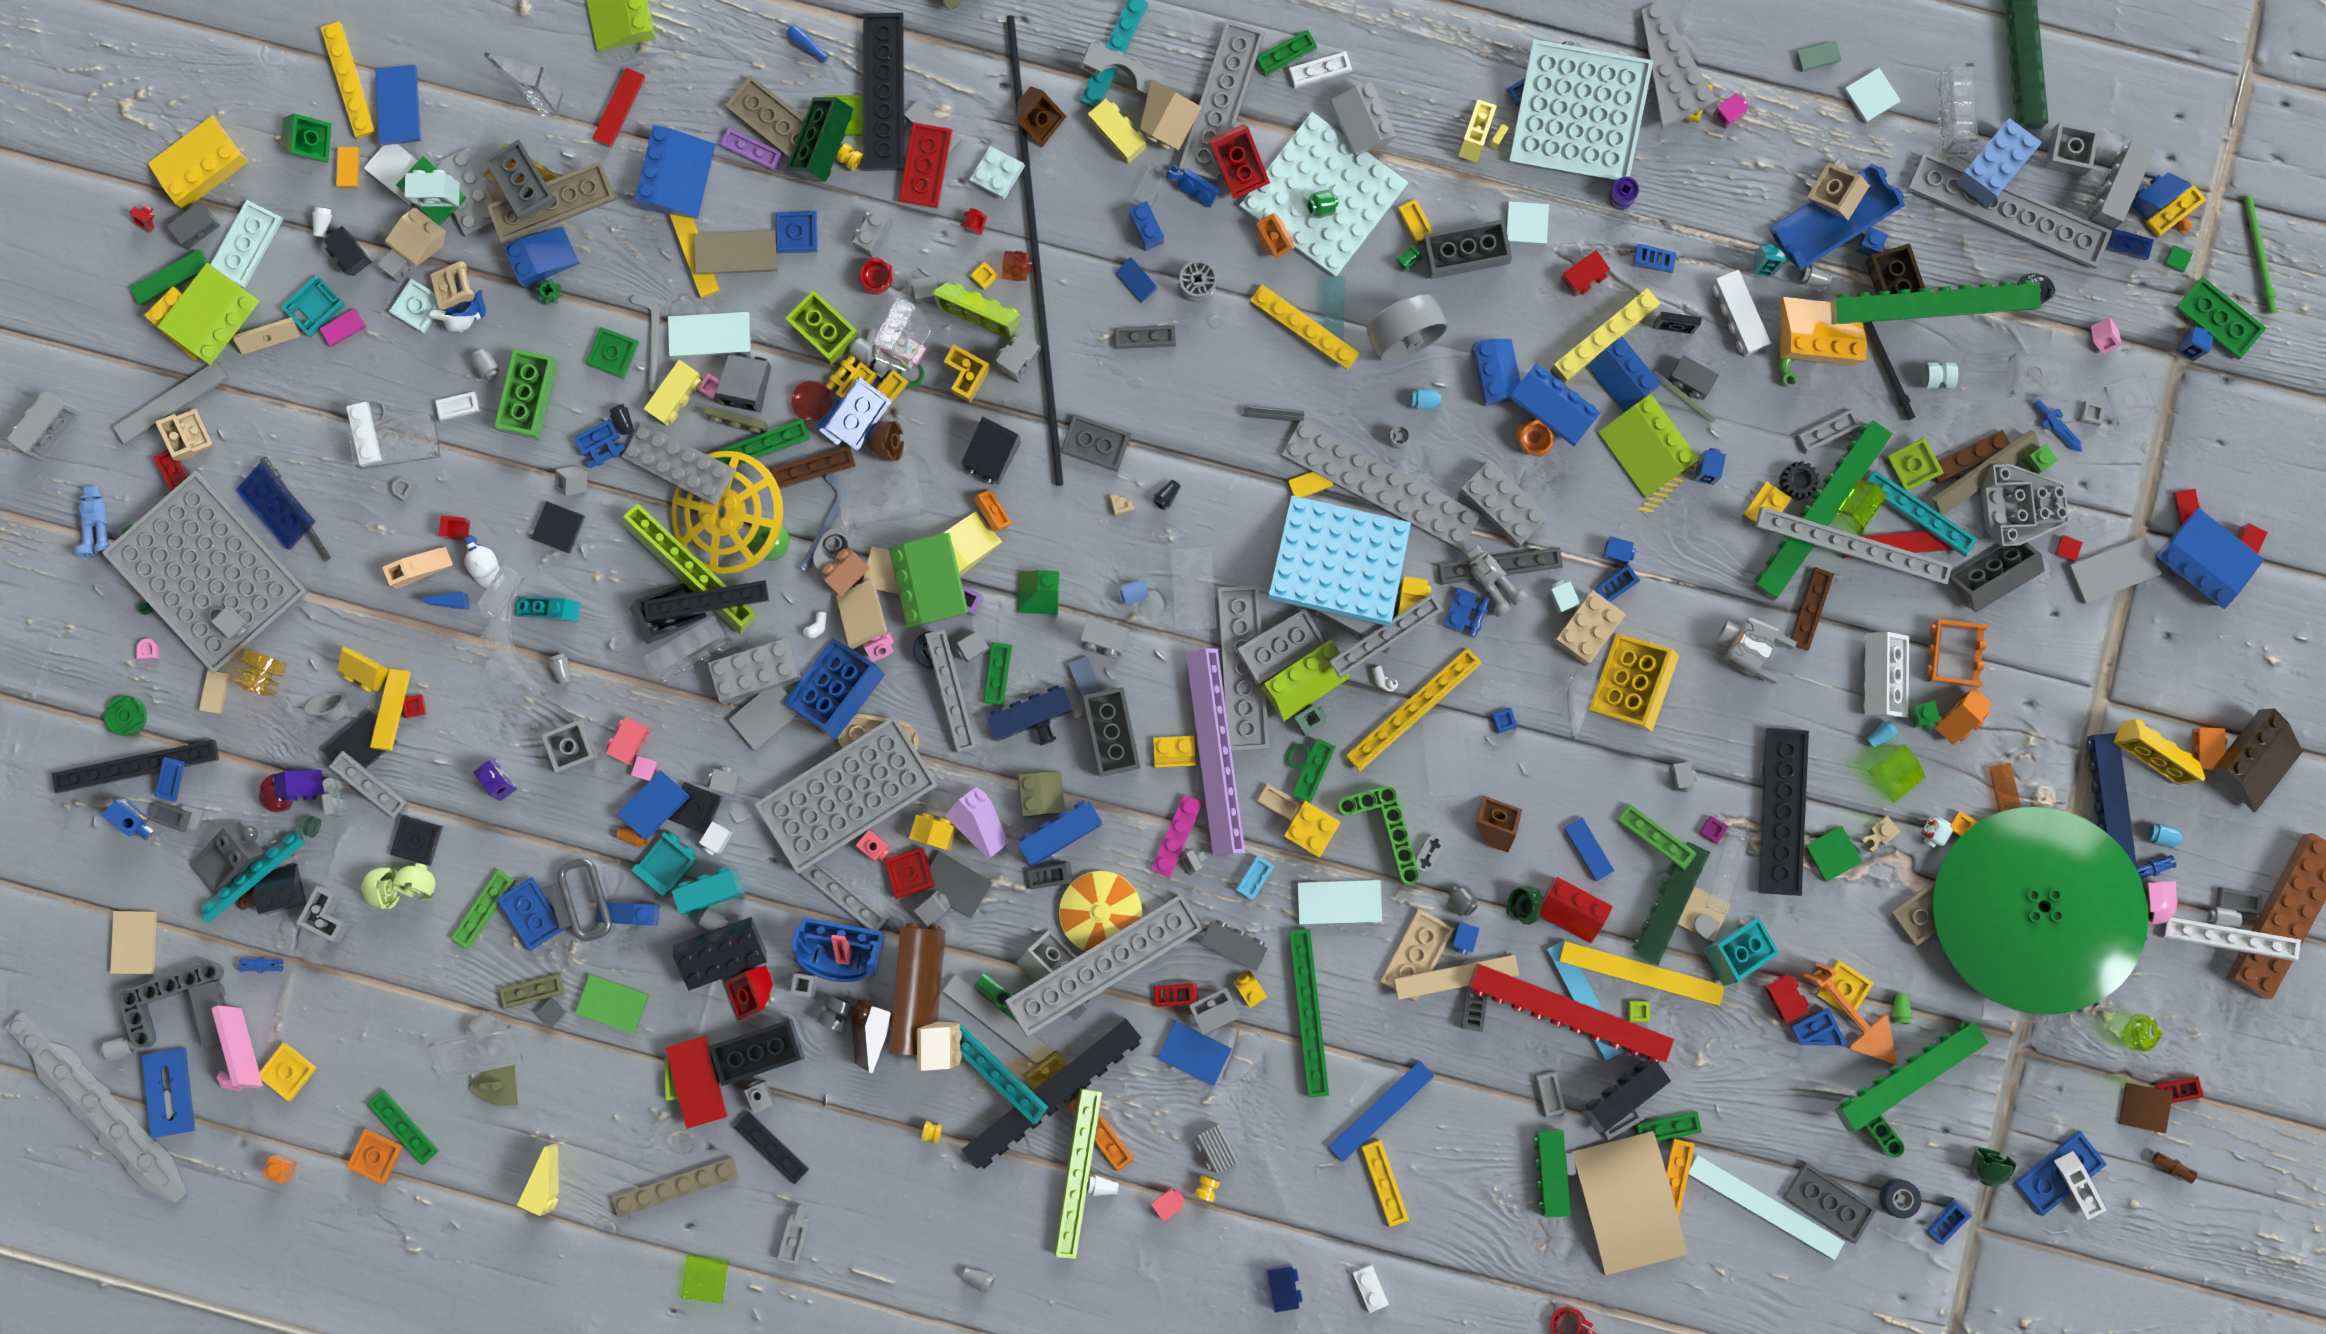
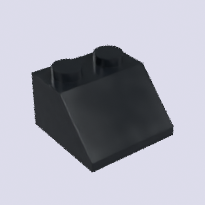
M298 864L272 870L255 884L254 899L258 914L268 915L307 904Z

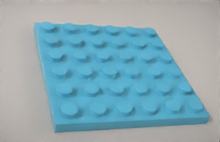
M1291 496L1268 599L1391 626L1411 523Z

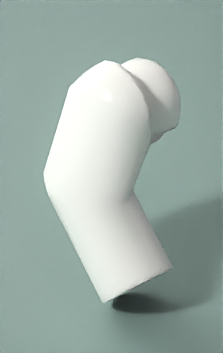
M816 612L815 623L804 628L803 634L806 638L814 639L825 631L827 613Z
M1382 666L1372 668L1376 685L1385 691H1394L1398 687L1396 679L1384 676Z

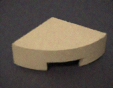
M1119 495L1109 496L1115 516L1135 511L1132 503L1126 498Z

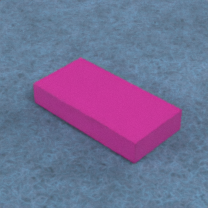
M354 308L321 327L320 330L329 346L333 347L364 329L366 325L358 311Z

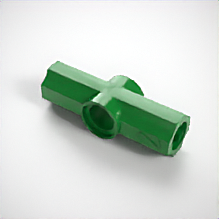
M984 972L974 987L1015 1020L1007 1005H1002L998 1002V996L1001 993H1006L1009 998L1014 995Z

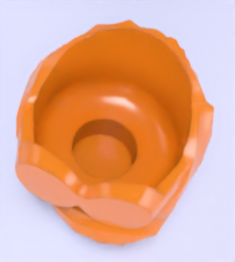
M1538 419L1522 424L1517 429L1516 439L1525 453L1540 457L1544 456L1552 448L1553 432Z

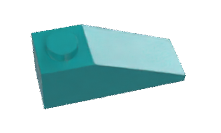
M1771 244L1760 245L1756 250L1752 274L1773 277L1786 262V257L1781 249L1775 248Z

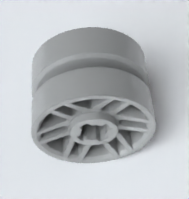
M1200 260L1191 261L1182 268L1179 277L1182 295L1187 300L1195 303L1210 299L1216 289V273L1213 267L1207 262Z

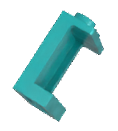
M663 832L660 840L640 864H636L632 869L636 875L664 897L670 894L699 859L694 855L696 851L689 845L684 847L679 843L680 838L673 832Z

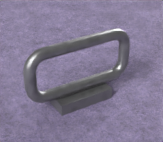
M578 858L566 862L559 868L557 873L559 887L548 889L560 929L572 927L575 937L584 942L602 938L611 930L612 920L596 867L592 861L586 858ZM580 866H585L588 870L603 919V927L587 934L583 933L580 928L565 877L567 871Z

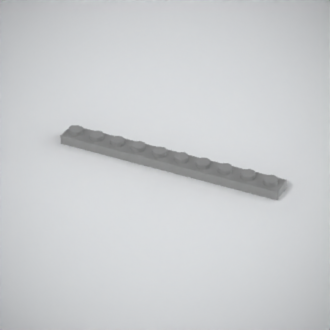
M1763 506L1759 509L1755 527L1943 585L1948 584L1953 566L1949 563Z

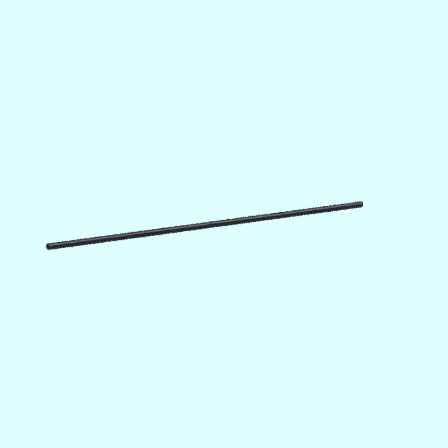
M1009 15L1006 18L1017 113L1018 101L1023 94L1015 18L1013 15ZM1018 123L1021 161L1025 165L1023 180L1056 486H1063L1027 132Z

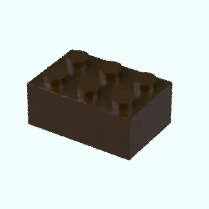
M1910 243L1872 254L1865 261L1876 295L1880 291H1890V294H1898V290L1910 289V293H1916L1918 289L1925 288Z

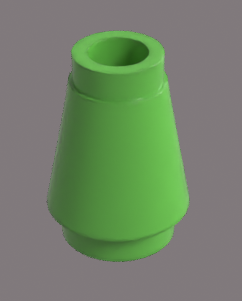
M1895 994L1891 1017L1894 1019V1024H1911L1913 1016L1908 994Z

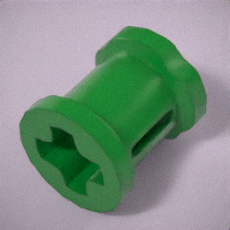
M1410 245L1408 247L1409 250L1402 256L1396 257L1397 263L1406 272L1417 260L1423 259L1413 245Z

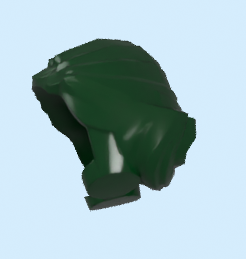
M1532 886L1517 887L1509 895L1506 913L1519 920L1522 924L1530 925L1535 923L1540 918L1543 905L1541 893Z

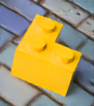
M953 344L943 361L945 367L959 374L951 390L954 395L971 404L991 368L989 363Z
M922 813V816L916 815L909 839L950 851L957 828L953 826L950 820L940 818L939 821L933 820L934 816Z

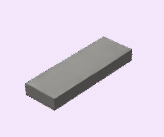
M918 100L904 113V116L912 124L915 122L949 128ZM954 132L952 133L949 154L962 141Z
M1850 409L1798 434L1796 437L1805 454L1860 428L1861 425L1853 409Z

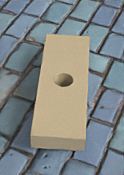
M291 317L233 336V340L243 355L300 337V331Z

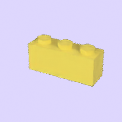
M1105 99L1088 113V119L1129 164L1146 149V138L1140 131L1136 132L1132 128L1133 124L1126 116L1122 117L1119 113L1120 109L1114 102L1110 103Z
M678 360L644 410L664 425L672 424L677 419V412L680 408L685 407L689 402V396L692 391H696L701 384L702 376L684 362Z

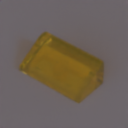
M1055 1050L1022 1075L1034 1089L1065 1067L1067 1063L1062 1055Z

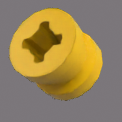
M926 1121L921 1141H932L933 1144L938 1145L943 1125H934L930 1121Z

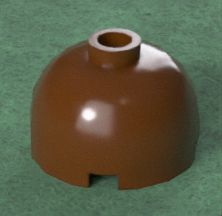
M885 421L878 423L872 428L867 438V446L875 458L886 462H893L901 458L904 441L900 442V434H903L900 424L896 421Z

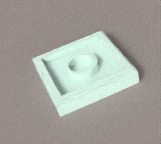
M1880 68L1844 89L1865 123L1901 102Z
M1508 202L1506 230L1509 243L1546 245L1549 204Z
M410 278L389 310V313L425 334L434 320L429 318V314L433 310H440V308L438 307L435 293Z

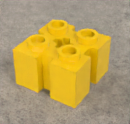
M1403 577L1400 583L1396 617L1430 595L1431 586H1428V580Z

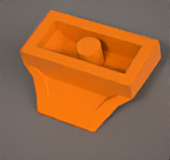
M1272 213L1256 223L1259 228L1257 238L1267 255H1273L1277 259L1295 248L1290 234L1276 213Z

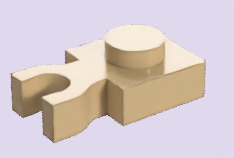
M1885 816L1870 828L1873 834L1863 837L1860 841L1866 843L1868 840H1871L1873 844L1868 850L1873 852L1877 849L1879 842L1882 845H1886L1901 831L1888 816Z

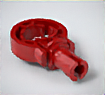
M1561 1307L1551 1317L1550 1327L1553 1334H1557L1554 1329V1323H1556L1557 1330H1559V1320L1567 1315L1566 1312L1561 1315L1559 1313L1565 1310L1577 1313L1575 1315L1569 1312V1315L1574 1316L1578 1321V1329L1573 1334H1580V1330L1586 1332L1585 1334H1597L1581 1324L1583 1323L1590 1328L1593 1326L1591 1322L1585 1319L1583 1313L1575 1307Z

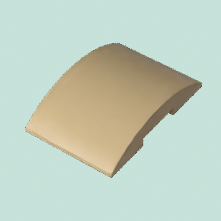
M1654 1131L1572 1151L1605 1275L1688 1255Z

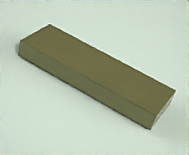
M556 974L500 988L499 993L502 1007L507 1009L565 994L561 974Z

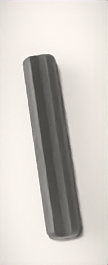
M1246 405L1244 411L1245 417L1294 422L1304 420V411Z

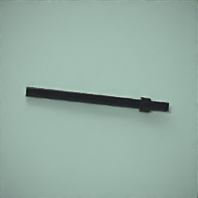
M1865 322V328L1898 397L1896 399L1898 405L1903 408L1908 421L1916 418L1910 405L1911 400L1908 394L1905 395L1873 323Z

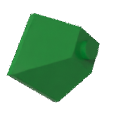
M295 113L283 118L281 138L290 154L325 163L329 161L332 123Z
M1035 570L1019 572L1017 613L1058 615L1059 571Z

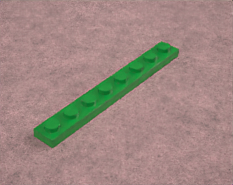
M1310 929L1289 931L1308 1098L1329 1096Z

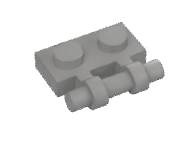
M333 778L325 779L322 782L324 794L322 795L324 814L332 817L346 816L347 801L340 795V790L344 787L342 781Z

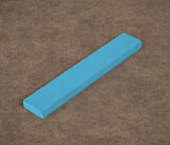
M1563 941L1546 949L1572 999L1603 1011L1581 968L1559 962ZM1601 1039V1042L1594 1040L1605 1061L1624 1052L1622 1046L1619 1050L1609 1046V1041Z

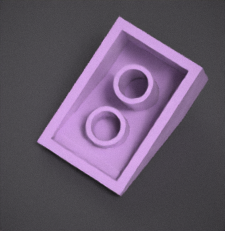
M975 787L960 798L945 815L988 859L1009 843L992 801L978 787Z

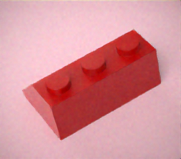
M1554 877L1543 898L1540 917L1592 943L1605 924L1613 906L1559 877Z

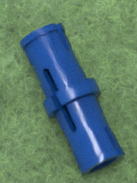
M2169 855L2157 861L2150 860L2148 864L2137 867L2138 872H2141L2139 874L2140 878L2143 879L2151 875L2157 876L2162 871L2176 868V861L2167 864V862L2175 860V858Z
M240 958L238 964L246 965L238 966L239 972H282L284 968L283 966H275L276 964L284 965L282 958Z

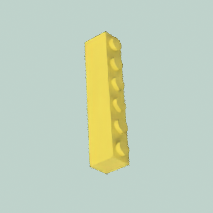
M1647 288L1557 361L1551 370L1566 384L1605 349L1653 313L1661 303Z

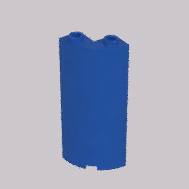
M1870 164L1857 172L1870 186L1849 220L1833 215L1811 201L1769 227L1780 249H1784L1787 252V258L1798 269H1804L1905 206L1902 191L1888 184L1886 180L1887 173L1882 167Z

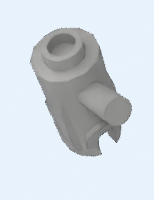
M869 329L866 341L861 337L851 341L848 347L850 349L849 353L869 369L874 367V372L883 378L891 369L893 361L882 350L876 349L874 340L877 331Z

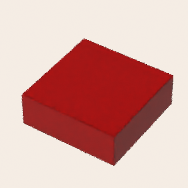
M2062 535L2055 555L2075 562L2083 542Z
M423 694L405 697L403 711L406 719L427 715Z

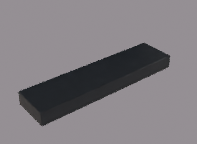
M748 1112L734 1127L794 1185L810 1169L751 1112Z

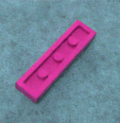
M1185 794L1183 795L1151 868L1152 871L1168 878L1171 877L1203 802Z

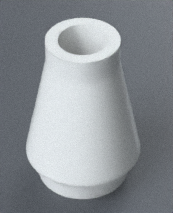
M314 208V212H312L313 236L325 238L333 216L330 209Z
M1096 1175L1094 1177L1089 1176L1087 1193L1092 1194V1196L1117 1195L1118 1182H1113Z

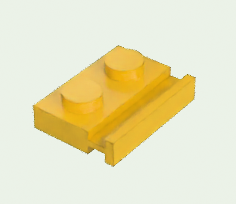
M1767 481L1743 516L1756 523L1760 507L1763 506L1782 512L1791 500V497Z
M1194 736L1153 738L1155 768L1196 766Z

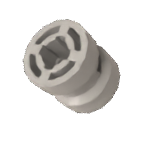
M1402 425L1395 426L1389 434L1390 445L1396 449L1404 448L1410 439L1408 428Z

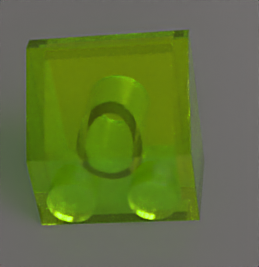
M1859 480L1837 513L1860 536H1863L1886 504L1887 494L1876 483Z
M1906 744L1897 746L1867 770L1893 803L1926 778L1918 758Z

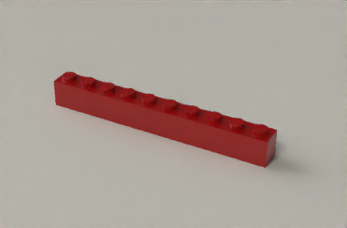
M1476 963L1468 985L1469 988L1473 989V994L1484 997L1485 994L1493 996L1491 1000L1503 1005L1504 1001L1512 1004V1009L1523 1012V1009L1531 1011V1016L1541 1020L1543 1016L1550 1018L1551 1024L1562 1027V1024L1570 1026V1031L1580 1035L1582 1031L1589 1033L1588 1038L1598 1042H1601V1039L1609 1041L1608 1045L1620 1050L1622 1046L1628 1048L1627 1053L1639 1057L1640 1054L1648 1056V1061L1656 1060L1658 1063L1660 1061L1666 1063L1675 1040Z

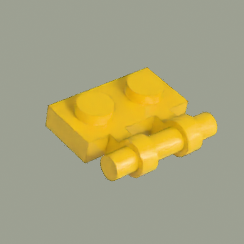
M849 355L846 360L840 363L841 367L837 372L829 377L830 381L825 387L832 391L836 385L840 388L835 394L838 397L844 398L857 377H860L870 385L877 377V374L861 362L856 368L852 365L857 359ZM847 371L850 372V376L843 382L841 378Z

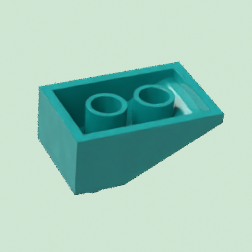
M1760 917L1753 919L1703 949L1723 986L1739 982L1779 954Z

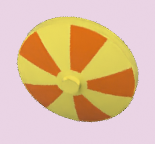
M1107 871L1086 873L1074 880L1064 892L1059 908L1060 923L1068 939L1078 948L1088 951L1141 919V901L1134 887L1123 877Z

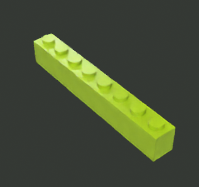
M638 503L623 516V526L693 592L727 587ZM748 605L715 611L739 635L755 621L756 613Z

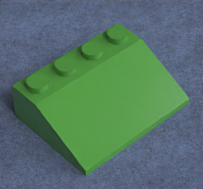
M950 532L888 548L907 628L968 613Z

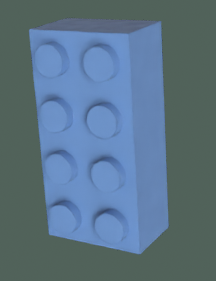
M2009 118L1964 171L1956 184L1989 207L2042 142Z

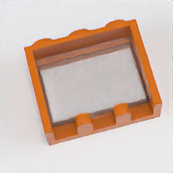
M1944 619L1934 621V624L1930 626V636L1933 637L1932 644H1929L1928 656H1931L1930 664H1927L1926 667L1928 682L1968 687L1974 686L1975 688L1983 686V682L1980 681V671L1984 669V662H1981L1982 651L1986 649V642H1983L1984 631L1989 628V625Z

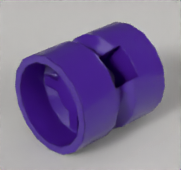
M1628 176L1617 179L1609 193V201L1614 208L1624 210L1634 203L1639 193L1637 181Z

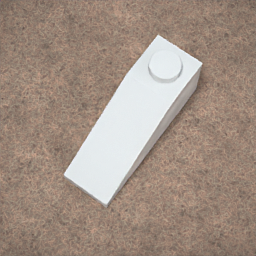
M2073 1151L2054 1161L2087 1220L2107 1211L2083 1164Z

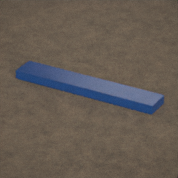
M1419 1060L1329 1145L1330 1149L1344 1162L1425 1086L1434 1075Z

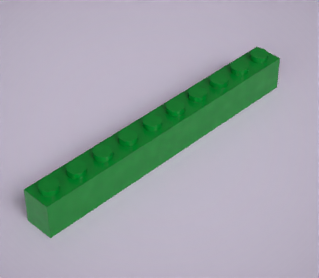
M2032 280L2019 281V285H2012V282H2002L1996 287H1992L1991 283L1979 284V288H1971V285H1961L1956 290H1951V286L1938 287V291H1931V288H1921L1916 293H1910V289L1898 290V294H1890V291L1877 292L1876 296H1870V292L1857 293V297H1849V294L1837 295L1836 299L1830 300L1832 325L2035 310L2041 308L2040 283L2032 284Z
M1874 420L1868 424L1864 423L1858 430L1860 435L1857 440L1852 439L1846 447L1849 451L1845 457L1841 455L1836 461L1835 466L1837 468L1833 473L1830 471L1823 480L1826 484L1822 489L1818 488L1811 497L1814 501L1810 506L1807 504L1801 511L1802 519L1829 526L1893 433ZM1783 537L1777 545L1779 550L1776 555L1772 553L1767 559L1766 564L1768 566L1764 571L1760 570L1755 576L1754 580L1756 583L1753 587L1772 601L1777 599L1815 545L1790 537Z

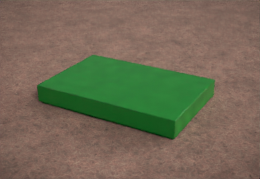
M422 156L407 173H413L414 170L433 173V170L438 169L425 156ZM405 176L396 184L404 193ZM459 190L460 206L467 197ZM458 207L419 208L432 221L441 226Z

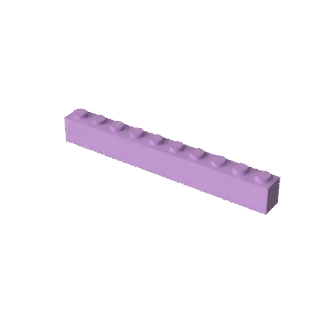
M1205 648L1187 652L1186 664L1189 672V685L1195 717L1194 724L1197 732V746L1200 754V767L1202 769L1203 788L1206 799L1205 806L1208 814V828L1210 830L1213 857L1245 853L1218 649Z

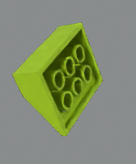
M587 0L598 52L656 39L648 0Z
M206 263L157 327L211 365L260 300L212 265Z
M946 282L933 293L940 310L1009 340H1012L1022 320L1021 314H1019L1017 309L1010 306L1008 308L1000 306L1001 303L992 298L990 300L984 299L982 294L973 290L968 292L964 290L962 285L955 282L953 284Z
M1652 394L1635 404L1598 432L1645 498L1699 461V458Z

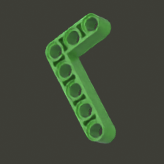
M1384 786L1342 798L1337 808L1343 816H1351L1380 808L1399 879L1405 885L1415 884L1419 879V871L1396 790L1393 787ZM1388 790L1392 793L1391 801H1384L1381 794L1383 791ZM1363 796H1370L1373 803L1370 807L1362 804ZM1344 801L1352 803L1353 809L1351 812L1343 811L1341 805ZM1388 811H1396L1398 819L1393 822L1387 818ZM1395 830H1400L1403 833L1402 841L1398 842L1393 839V832ZM1401 850H1405L1409 854V859L1406 862L1401 861L1398 857ZM1406 870L1414 872L1415 878L1413 881L1408 882L1405 880L1404 872Z

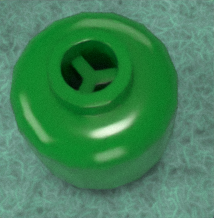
M1329 190L1312 193L1309 200H1307L1309 213L1318 219L1333 215L1338 206L1337 196L1333 195Z

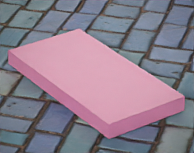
M219 1005L213 1007L211 1010L232 1086L255 1089L262 1087V1080L242 1008Z

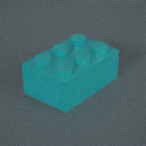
M726 867L715 871L716 875L714 876L706 874L697 877V882L688 883L687 881L676 885L677 889L672 890V894L679 914L689 915L745 895L746 893L738 871Z

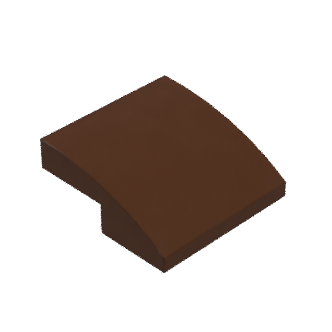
M2126 1083L2119 1124L2166 1134L2173 1092Z

